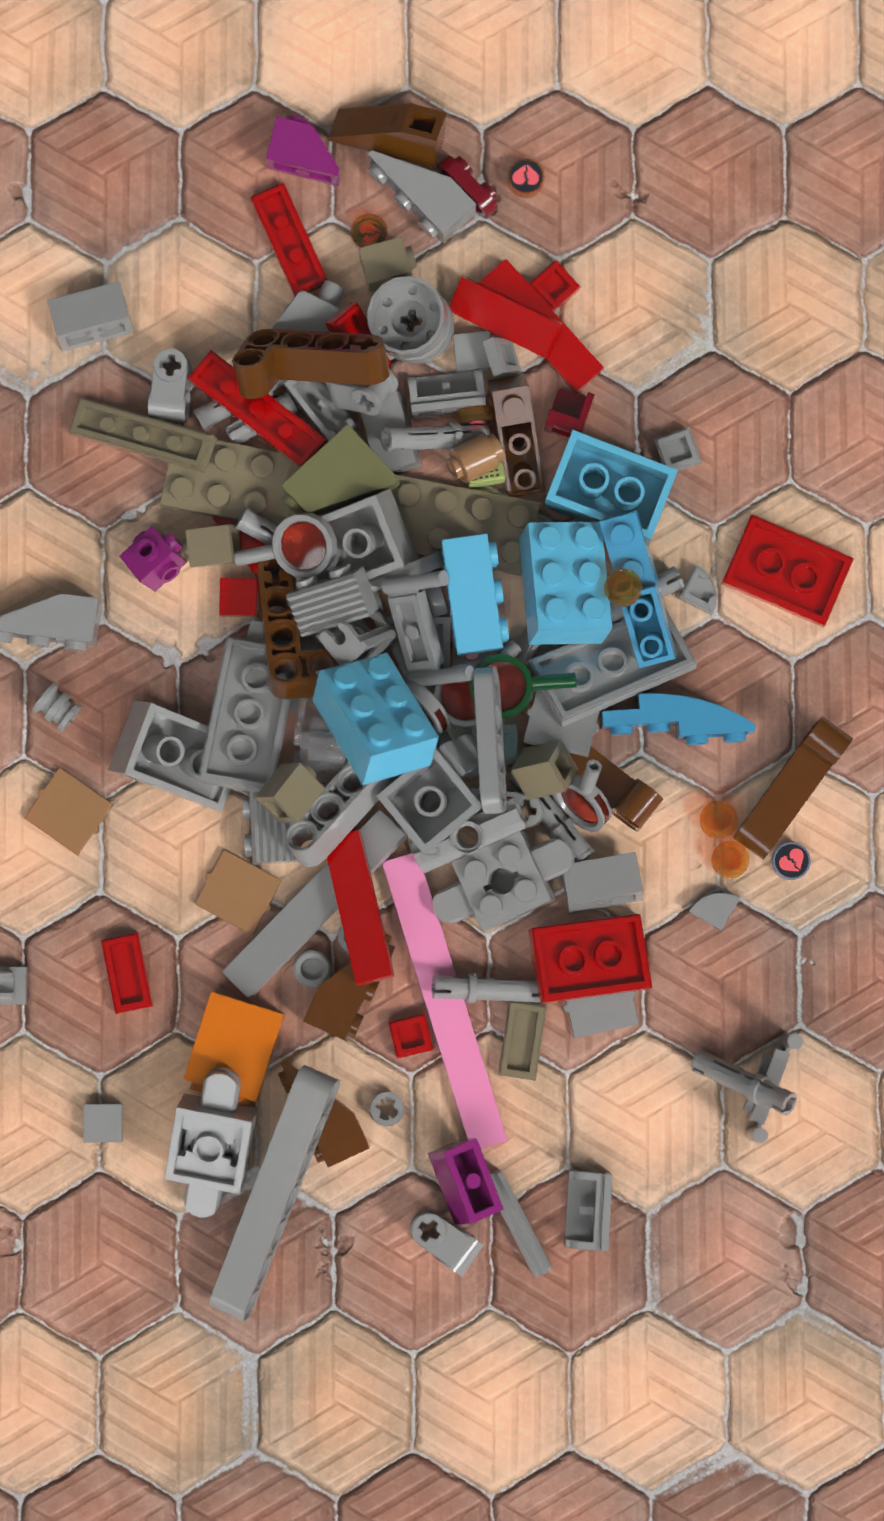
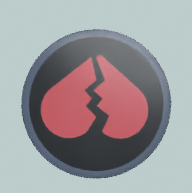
M795 842L782 844L775 850L772 856L773 870L779 877L785 880L801 878L807 873L811 863L807 849Z

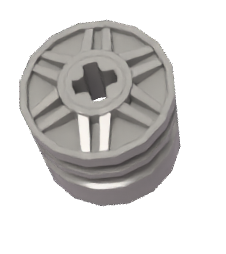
M412 276L395 277L382 284L372 296L367 310L368 327L372 335L383 338L385 350L397 360L409 364L428 363L439 357L450 345L455 330L454 315L447 301L425 280ZM416 316L422 324L416 325L414 331H412L407 324L408 322H414Z

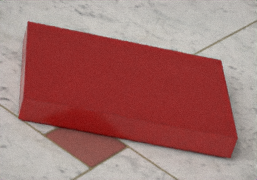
M751 514L721 584L824 628L854 558Z
M640 914L541 926L528 930L540 1004L653 988Z

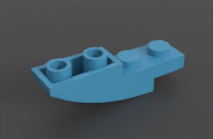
M635 510L600 520V526L620 593V604L638 667L643 668L675 659L676 656L665 605L638 511Z
M660 693L638 694L636 698L637 709L602 711L600 715L601 730H610L611 736L633 734L632 728L647 727L648 733H664L670 731V725H676L677 740L686 739V745L688 746L709 744L708 738L723 737L724 743L745 742L746 735H752L755 731L754 723L738 713L717 704L681 695Z

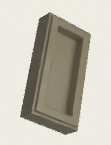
M509 1001L498 1075L536 1081L547 1006Z

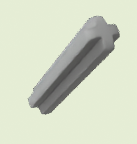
M497 1170L491 1173L504 1209L500 1212L532 1274L535 1277H539L551 1270V1264L503 1172Z

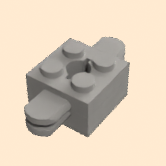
M526 831L516 832L479 849L473 854L453 861L452 865L460 881L436 893L433 897V911L438 919L445 923H456L475 914L482 932L491 930L556 900L548 881L570 871L575 861L574 850L569 843L561 839H550L533 847Z
M218 1067L211 1070L203 1082L201 1097L184 1093L176 1108L165 1180L186 1184L185 1208L189 1213L197 1217L213 1215L219 1208L223 1191L240 1194L247 1178L258 1108L238 1104L241 1088L240 1077L234 1070L227 1067Z

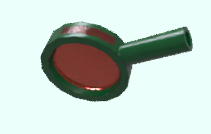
M492 655L486 657L475 667L495 666L497 668L500 680L502 719L516 716L526 709L533 697V691L577 687L575 672L532 676L526 665L511 655ZM473 679L469 683V691L472 701L475 703Z

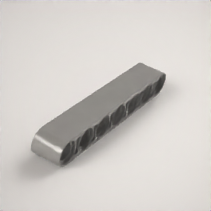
M303 1065L297 1073L209 1302L210 1307L243 1322L249 1318L253 1311L340 1086L339 1079L307 1065Z

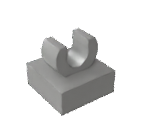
M0 967V1005H27L28 967Z

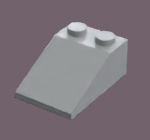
M391 489L321 516L332 526L337 538V552L333 563L325 571L316 575L318 580L330 577V570L346 564H350L351 569L363 566L369 580L418 559ZM305 522L285 532L283 549L287 558L294 565L301 568H313L322 562L327 551L326 540L322 531L316 525ZM295 576L296 581H298V580H300V579H302V578H305V577H296V576Z
M134 700L108 768L109 771L219 812L223 811L231 789L198 783V774L208 730L207 725L153 703Z

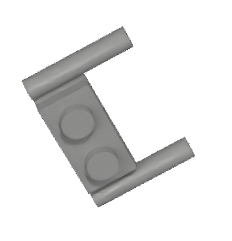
M446 571L385 579L382 582V590L385 594H388V603L406 667L410 673L408 682H417L422 686L472 681L474 679V668L470 665L440 669L439 665L445 663L426 592L425 590L419 591L420 589L446 586L449 582V576Z
M799 1034L782 1035L779 1039L782 1050L772 1048L770 1054L764 1053L756 1074H763L769 1077L772 1083L779 1086L790 1056V1049H798L803 1044V1039ZM746 1098L743 1110L749 1111L746 1119L755 1123L754 1126L746 1129L745 1136L749 1141L764 1143L768 1138V1133L761 1126L765 1124L770 1107L763 1104L755 1105Z

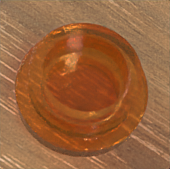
M628 569L612 573L604 585V592L608 600L622 607L634 604L639 599L642 591L640 577L637 573Z
M711 802L701 811L700 826L704 833L712 838H725L737 826L736 811L726 802Z
M726 841L714 849L711 863L715 872L721 877L728 879L737 878L747 870L749 854L742 844L735 841Z

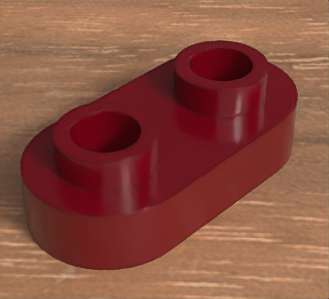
M447 155L437 164L439 172L442 175L451 177L476 203V212L481 217L487 219L498 209L495 203L498 196L487 183L483 182L480 185L471 175L473 173L472 168L461 156L453 158Z

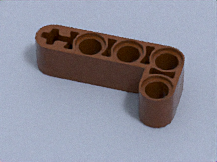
M261 329L251 333L246 338L232 359L239 393L242 397L248 399H256L267 395L279 379L375 385L385 381L390 374L383 338L370 334Z
M276 559L258 562V592L268 686L270 692L279 699L312 698L318 675L315 672L340 665L328 650L301 651L299 629L286 596L294 589L293 575L287 573L277 563ZM272 575H277L279 585L272 586ZM274 606H282L286 608L284 611L275 612L271 610V608ZM279 639H285L290 643L282 646L274 642ZM290 673L293 677L286 680L279 678L278 675Z
M825 717L819 718L741 824L733 838L764 860L829 769L834 766L845 752L853 738Z
M524 741L522 742L525 747L534 746L532 744L524 743ZM592 747L588 757L569 753L578 768L576 774L582 777L588 761L597 760L601 763V771L596 787L608 800L612 815L636 832L640 831L664 800L661 795L639 779L634 780ZM595 797L594 799L596 800V802H597L599 805H601L600 802H599V801L597 800V798Z

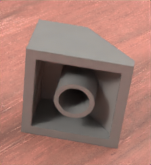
M435 748L430 766L403 773L376 796L424 855L482 809L481 802L463 777L457 774L437 748Z

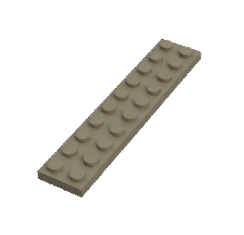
M217 440L205 473L168 463L160 506L238 521L242 512L247 507L254 513L279 526L284 519L295 515L282 500L286 493L281 485L300 467L280 452ZM396 475L399 478L400 485L391 492L417 556H427V554L438 551L443 561L441 551L442 540L487 534L488 542H496L499 564H497V567H493L492 571L522 576L519 537L528 523L537 522L540 502ZM329 511V512L320 514V515H318V516H323V515L328 514V513H330V512H332V511ZM305 522L293 523L288 529L303 524Z

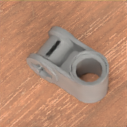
M173 348L165 349L159 352L155 358L152 387L148 399V417L169 422H188L191 403V382H189L188 377L192 373V366L179 350ZM173 361H176L181 369L174 370L173 376H171L166 371V367H171Z
M390 370L389 377L375 385L326 383L336 408L362 412L370 416H375L381 411L384 399L388 394H393L399 386L397 378Z
M432 1212L418 1214L413 1218L410 1225L412 1238L421 1247L433 1254L438 1261L461 1277L464 1276L484 1246L459 1227L452 1226ZM432 1220L436 1221L434 1229L437 1231V1235L434 1238L428 1235L425 1239H421L420 1223L423 1221L429 1224Z

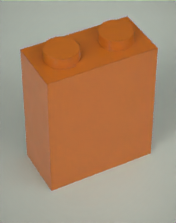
M211 992L183 1078L192 1082L190 1089L202 1093L203 1082L209 1072L218 1067H227L234 1070L240 1077L241 1088L238 1104L248 1106L249 1100L258 1102L285 1015Z

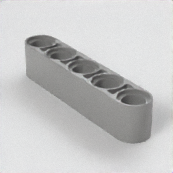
M348 762L325 787L299 823H292L287 829L285 841L296 860L305 867H314L323 862L379 800L376 796L402 774L363 785L359 790L351 792L354 787L362 785ZM338 812L335 817L326 819L331 813ZM312 840L308 846L301 848L303 843Z

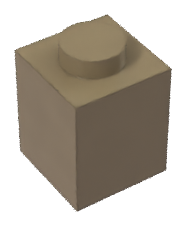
M402 236L359 248V258L369 293L377 291L382 284L395 277L412 276L411 269L417 268L412 247H404Z
M227 524L185 530L186 539L183 540V553L185 559L189 561L190 567H209L235 563L234 553L242 550L240 530L235 529L236 525Z
M559 739L523 748L511 772L517 785L521 787L526 798L530 800L565 792L578 768L564 743Z
M282 763L255 798L280 823H299L325 788L316 780L317 775L315 771L304 763Z

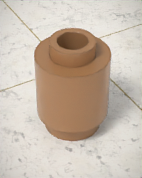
M481 434L450 449V458L446 460V463L454 479L460 478L464 483H468L497 469L499 463L505 460V455L500 442L493 434L488 436Z

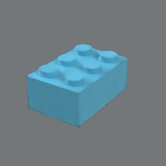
M572 430L547 494L544 507L582 522H599L602 519L637 510L648 545L678 470Z
M600 522L528 523L519 537V549L529 645L602 644L613 628L604 541Z
M487 534L442 540L441 551L444 571L449 576V582L446 587L456 657L501 651L503 648L502 642L509 640L506 617L499 618L497 605L503 604L504 598L501 579L494 580L492 568L497 567V564H499L496 542H488Z
M387 653L319 671L312 701L362 785L431 765L439 736Z

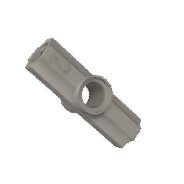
M515 797L507 800L505 812L485 814L481 811L474 814L426 855L420 851L414 842L410 845L418 866L423 873H426L462 856L473 854L482 847L527 828L528 825L520 805ZM464 826L473 827L478 832V842L475 844L463 842L459 834L460 829Z

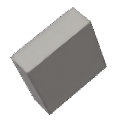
M490 331L453 335L457 373L481 369L482 371L491 370L483 345V341L491 338Z
M492 337L483 341L494 377H508L521 374L522 370L511 341L499 337Z
M689 427L656 438L653 441L661 464L677 469L678 472L699 465L702 462Z
M84 1104V1143L123 1142V1104Z

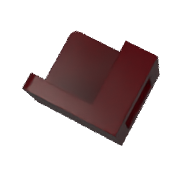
M559 389L549 411L544 431L567 439L570 438L572 430L583 433L595 394L588 392L585 397Z

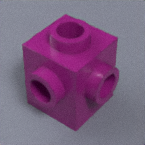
M153 526L139 533L134 538L132 544L119 556L137 580L155 592L164 583L176 578L180 569L188 562L179 551L183 548L180 541L170 531L163 534Z

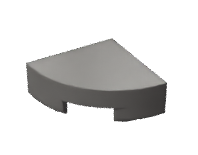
M695 565L679 600L712 616L717 601L716 591L708 573L700 566Z
M727 893L711 894L697 901L688 913L722 931L740 898Z

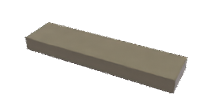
M84 398L79 400L69 429V433L75 437L205 473L217 441V438L212 434Z

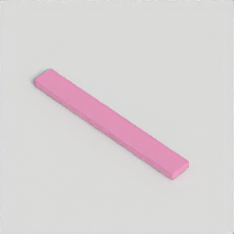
M413 853L382 863L467 1139L477 1138L481 1149L508 1141L464 999L432 998V984H435L432 981L433 975L456 976L440 921L433 911V899L425 873L418 866Z

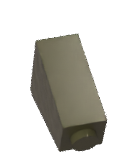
M347 424L281 485L286 493L282 500L295 514L303 511L304 513L320 515L385 490H395L400 485V481Z

